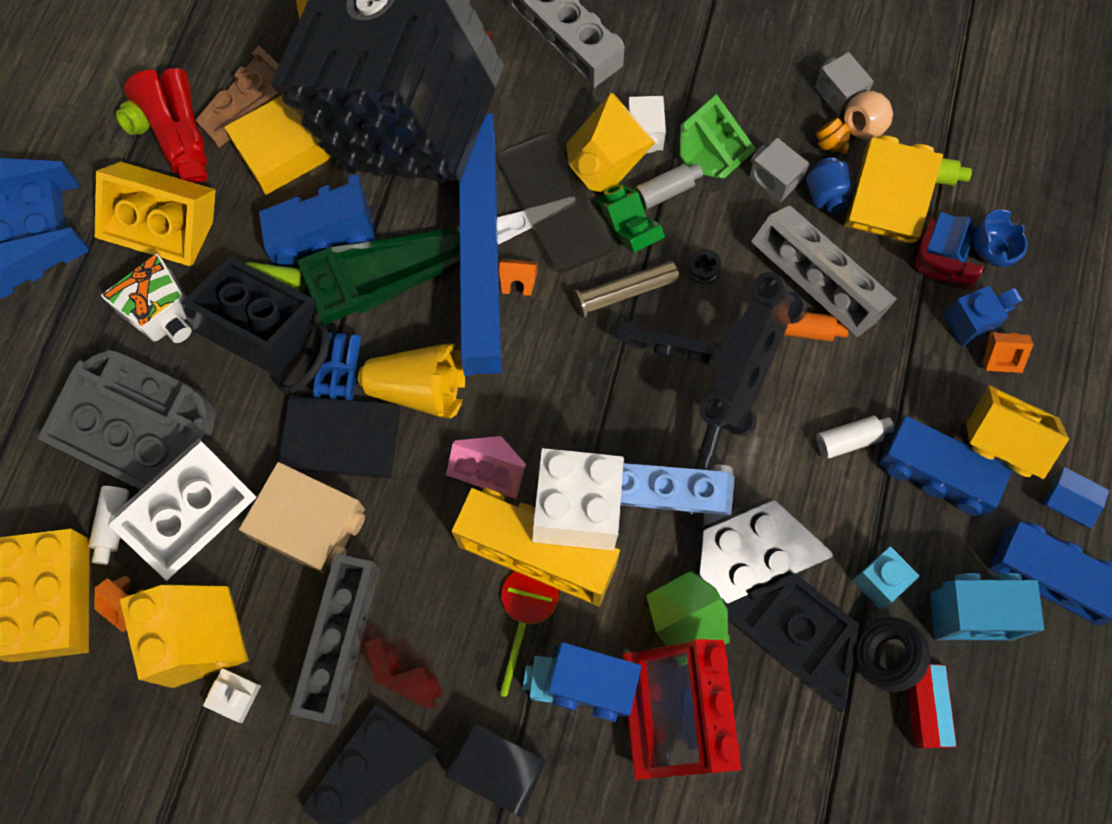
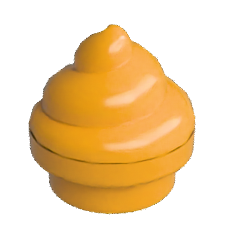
M838 117L828 122L815 133L819 139L817 142L818 146L822 150L846 154L849 149V125L846 122L842 123Z

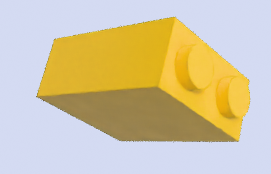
M283 95L224 127L234 147L265 195L332 159L327 151L320 147L318 137H314L301 124L302 118L282 101Z
M880 135L878 138L872 137L864 151L856 180V190L849 205L844 227L913 244L921 236L943 154L934 152L933 147L924 144H913L912 147L899 144L897 138L887 135Z

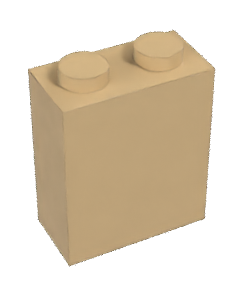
M278 462L239 530L249 538L329 576L335 553L346 556L347 549L344 547L351 534L355 536L360 531L365 520V515L363 514L365 509L358 500Z

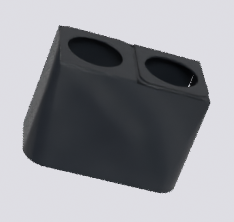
M475 723L446 772L445 777L522 818L546 760Z

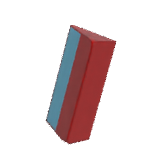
M929 664L924 677L915 686L907 689L914 748H957L946 665Z

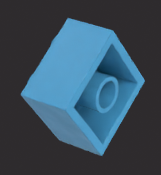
M976 573L959 574L955 576L954 581L943 582V587L930 593L934 640H1016L1044 631L1038 580H1022L1021 574L996 575V580H981V575Z

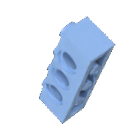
M623 463L620 506L731 516L735 477L730 472Z

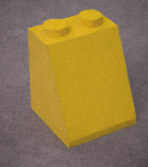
M159 585L120 599L138 680L175 688L220 672L222 668L228 669L249 661L228 586Z

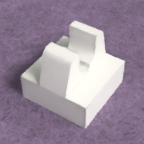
M222 668L203 706L236 722L243 723L261 685Z

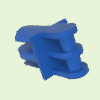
M328 332L330 340L329 349L322 367L315 376L314 397L320 398L322 394L330 395L331 399H336L337 396H346V400L352 401L356 381H358L356 368L362 336L352 334L349 344L346 334L338 333L334 340L333 333ZM324 379H331V383H324ZM340 380H347V385H340Z

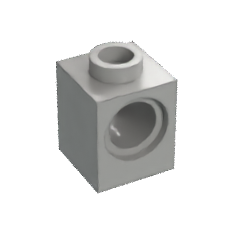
M848 52L838 59H829L821 66L815 89L839 117L845 113L847 104L855 95L860 92L870 91L874 81Z
M776 138L768 147L765 145L761 146L751 159L753 166L749 178L781 203L803 181L809 162L780 139Z

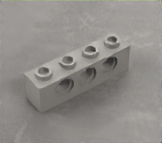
M508 0V6L593 89L623 67L625 46L621 38L617 34L608 31L602 25L598 16L593 12L589 13L579 3V0Z
M790 205L769 215L751 241L857 337L875 325L897 300Z

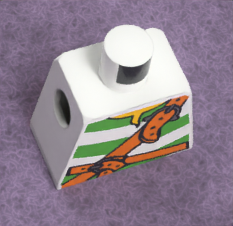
M157 253L101 295L120 316L154 342L167 334L174 343H180L191 334V328L184 321L187 317L181 305L186 295L172 271Z

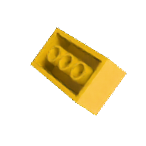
M471 488L452 529V534L459 548L600 607L617 566L619 549L614 548V551L534 543L532 541L535 507L525 503H520L516 507L504 502L505 497L492 489L484 488L480 492Z

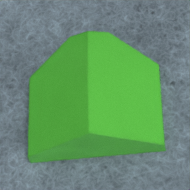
M717 94L713 95L681 124L679 156L688 167L699 164L703 175L725 179L756 150Z
M690 571L646 595L655 631L666 646L685 643L694 639L724 640L725 645L730 643L728 609L717 588L699 577L694 571ZM687 656L675 658L682 667L688 664Z

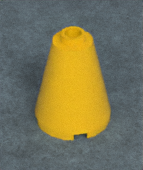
M445 343L368 359L359 370L358 382L368 396L437 417L453 418L457 415L463 400L456 399L458 388H465L461 351L453 349L456 346L455 344Z

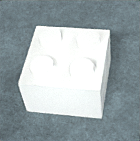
M542 448L532 542L614 551L619 530L624 457Z

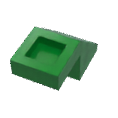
M615 185L606 189L603 196L595 199L598 209L620 244L635 253L665 238L661 224L646 217L638 191L626 185Z

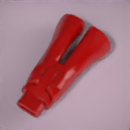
M172 68L166 69L160 79L156 70H144L131 76L123 86L125 95L145 115L166 160L171 165L172 171L178 173L180 179L192 183L206 181L208 175L205 166L208 161L205 156L204 141L198 130L193 113L188 74L182 69Z

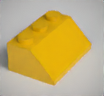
M121 161L97 170L95 238L151 255L157 253L161 258L191 266L194 264L213 224L216 189Z

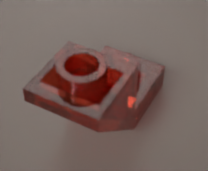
M382 638L365 643L377 683L430 711L439 708L436 698L442 697V692L435 673L429 675L428 670L421 666L396 675L395 670L400 668V662L394 645L388 647L387 642Z

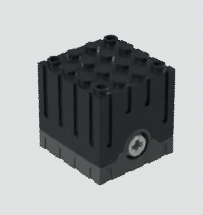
M308 0L271 81V85L277 92L283 95L282 101L302 118L301 124L314 137H318L320 147L337 160L336 165L340 170L349 174H354L359 170L360 172L371 173L380 177L395 175L405 179H414L416 177L431 179L436 182H445L446 179L460 182L504 64L496 54V49L488 34L483 30V25L475 10L470 6L469 0Z

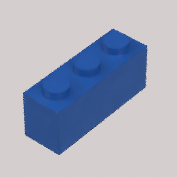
M908 416L895 428L878 464L886 468L887 473L892 477L902 481L910 480L922 486V490L928 495L936 498H946L958 504V508L961 511L973 516H985L997 508L1013 471L1007 464L996 459H987L976 453L972 447Z
M1020 521L1006 529L988 568L989 570L999 575L1009 573L1021 574L1022 580H1038L1041 597L1097 626L1112 622L1111 562L1101 559L1096 560L1082 553L1083 550L1078 545L1069 541H1059L1047 535L1044 528L1031 522Z

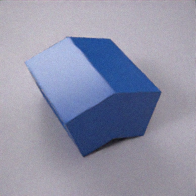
M940 212L936 218L926 252L965 262L972 244V236L976 229L971 218L955 217Z
M1064 467L1052 478L1049 490L1041 504L1083 527L1092 529L1105 506L1109 490Z

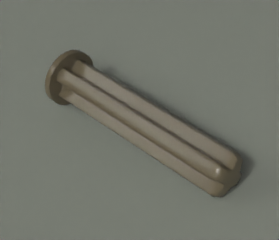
M669 261L583 292L577 289L573 291L575 304L579 314L584 318L587 317V312L676 282L679 272L675 263Z

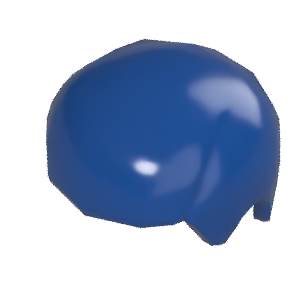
M994 209L987 213L978 223L972 236L973 248L978 256L987 263L997 267L1014 265L1025 256L1028 247L1027 239L1023 233L1024 226L1014 225L1010 221L1011 212L1008 210Z

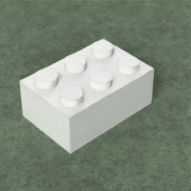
M198 438L109 518L108 526L167 581L257 497Z

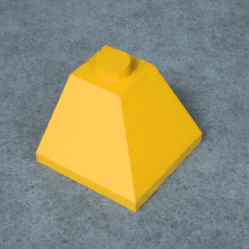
M610 93L566 143L569 166L589 190L604 192L606 189L617 185L656 142L615 94Z

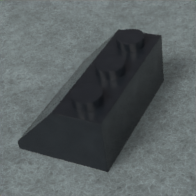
M231 256L181 302L192 331L276 377L300 352L317 305L315 299Z

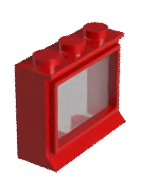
M694 639L685 643L622 654V660L642 665L631 714L628 716L635 780L741 770L739 744L733 711L734 705L728 673V659L724 640Z

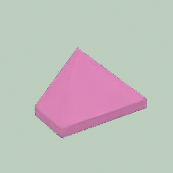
M502 436L455 440L452 444L446 476L482 488H489L502 495L516 499L519 494L526 464Z

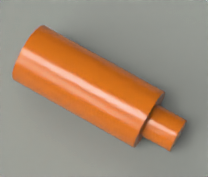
M806 312L801 321L788 324L784 336L833 342L835 336L847 338L849 329L841 322H837V318L833 315Z

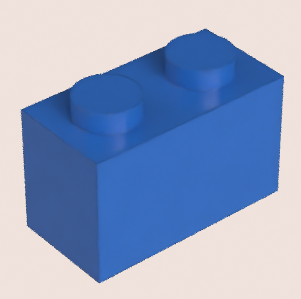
M561 642L555 646L543 695L553 697L552 705L576 711L577 704L593 709V717L616 722L617 716L624 717L631 714L642 665Z

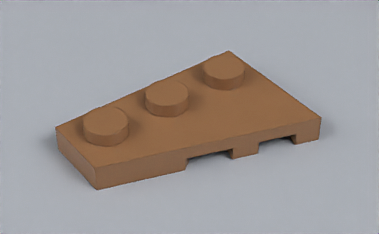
M259 45L252 52L254 59L246 68L241 66L234 74L236 80L229 89L220 91L195 120L200 129L218 148L230 140L224 128L226 125L282 96L271 85L279 64Z

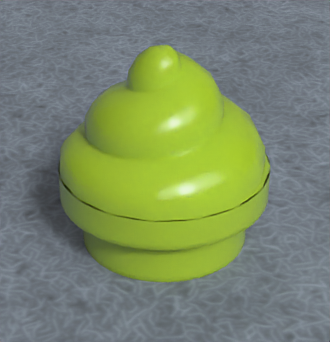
M129 100L122 103L120 109L116 111L118 123L128 134H143L148 131L150 124L145 115Z

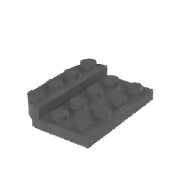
M106 350V352L96 354L86 361L80 360L75 365L37 439L141 490L198 438L202 440L204 434L211 436L217 412L215 406L210 403L206 395L200 390L136 359L116 351Z

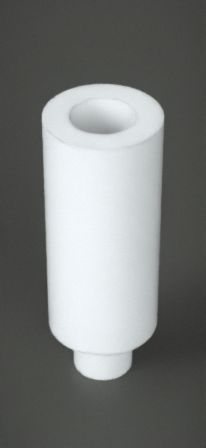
M871 416L818 433L816 436L817 445L821 455L825 459H829L882 442L884 434L894 431V424L889 417L879 420L876 416Z
M113 486L101 487L88 545L89 548L94 549L92 563L108 565L110 552L118 551L120 536L108 526L109 518L128 502L129 490Z

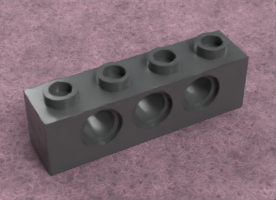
M335 553L290 715L332 725H340L381 572L373 561Z

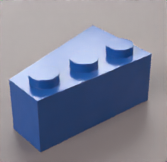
M358 173L348 177L349 184L333 190H331L329 185L319 188V195L301 202V198L295 197L259 211L264 249L273 265H291L299 259L329 247L376 241L370 206Z

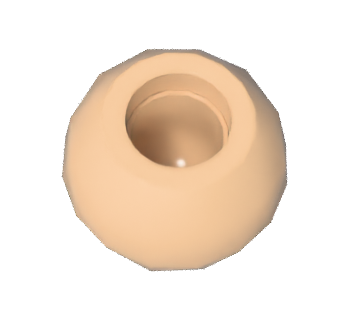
M875 91L860 92L855 95L847 104L844 113V121L850 127L849 132L862 140H868L872 137L877 138L883 135L891 125L893 117L890 101L883 94Z

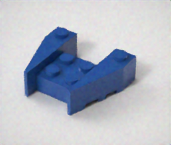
M0 158V299L15 292L14 287L29 279L34 282L45 276L43 271L62 261L67 264L89 252L88 245L72 227L66 228L62 191L79 188L80 183L62 161Z

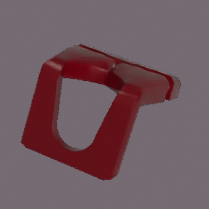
M930 219L914 261L915 270L921 275L943 285L949 283L954 285L953 288L970 290L982 275L984 267L927 253L926 251L936 220Z

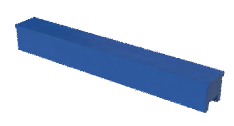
M486 114L462 179L459 182L461 360L464 376L502 373L495 131L493 114Z

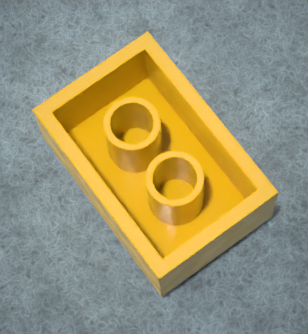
M72 529L0 537L1 661L11 663L89 653L90 548L88 545L90 538Z

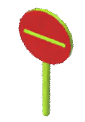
M516 571L507 577L501 594L505 611L512 619L519 622L500 691L502 697H506L509 692L526 624H536L545 621L553 614L558 604V589Z

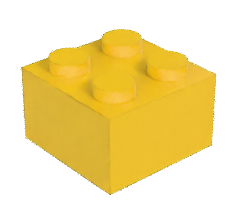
M988 385L966 423L969 444L973 445L972 449L976 453L991 460L995 456L1009 462L1008 466L1013 471L1025 477H1031L1034 474L1044 479L1069 440L1060 418Z

